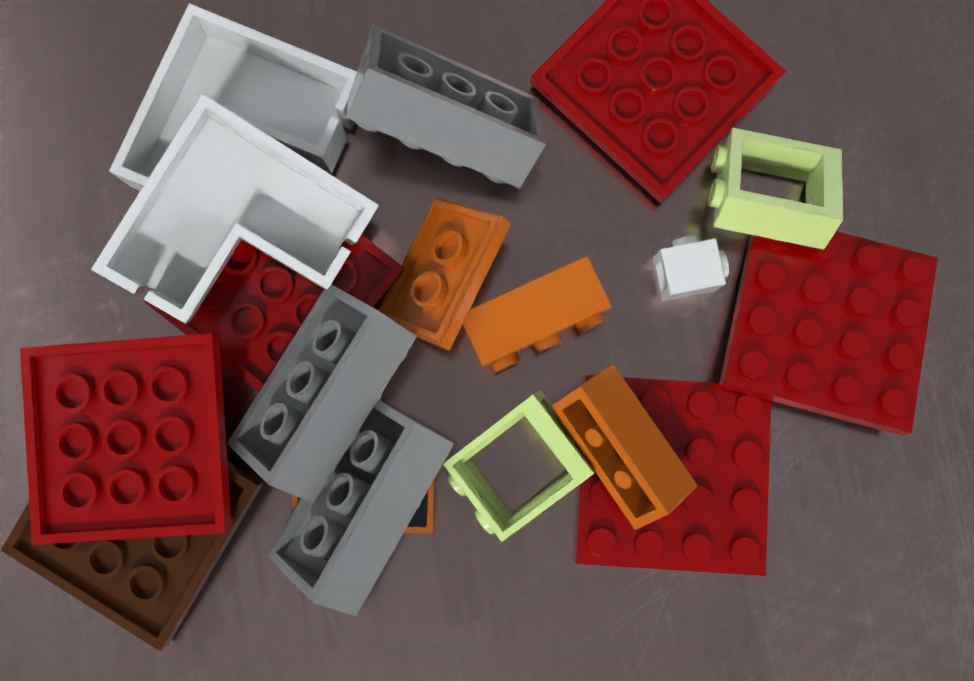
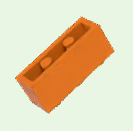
M585 256L470 309L462 326L482 369L484 370L492 366L495 373L520 362L518 353L531 347H535L537 353L543 352L563 342L560 334L576 327L579 334L601 325L604 323L602 315L612 306L588 256Z
M614 364L551 405L555 414L635 530L669 515L698 486Z

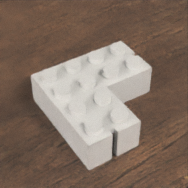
M189 3L109 172L130 187L141 191L203 93L319 168L332 174L348 139L343 127L352 130L355 121L346 118L349 94L357 71Z
M202 93L91 270L133 294H142L147 286L151 287L154 290L149 291L144 300L186 324L193 319L241 239L328 290L351 252L343 246L340 247L343 241L350 245L357 243L379 205Z

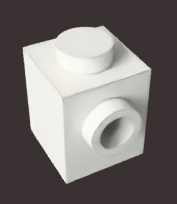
M700 235L682 237L672 241L673 247L660 249L652 258L662 302L715 292L726 285L725 278L729 275L726 254L723 250H718L716 238L701 241Z

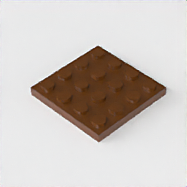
M228 462L232 530L217 534L32 545L30 506L28 502L0 551L155 649L162 651L171 642L263 482Z

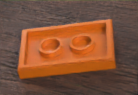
M435 197L402 263L405 269L389 289L379 311L415 334L417 338L450 351L511 223L503 216Z

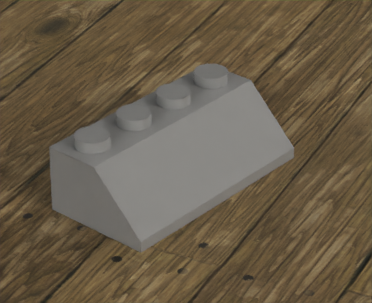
M373 24L349 94L346 118L355 121L358 126L372 132L380 131L395 137L409 148L416 150L424 149L439 155L451 165L457 167L466 166L481 172L493 182L500 184L508 183L520 188L546 146L539 98Z
M331 284L328 290H323L230 437L227 445L270 486L314 503L323 487L330 480L331 474L347 448L356 438L357 432L370 411L381 398L385 387L398 366L406 358L408 350L417 336L380 311Z
M379 400L370 411L357 432L356 438L347 448L331 474L330 480L323 487L314 503L302 498L299 500L267 557L312 603L357 616L454 443Z

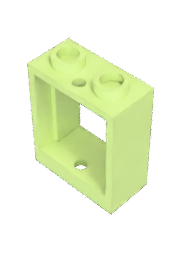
M733 127L725 145L718 144L716 146L711 163V172L717 173V179L715 178L712 183L708 199V206L715 208L713 227L825 249L843 221L842 149ZM741 169L806 182V203L740 190Z
M541 390L535 392L443 463L448 471L446 476L452 488L459 495H466L477 509L475 515L480 525L489 534L495 533L501 542L595 473L586 457L551 408L552 404ZM525 416L568 473L512 514L470 458Z

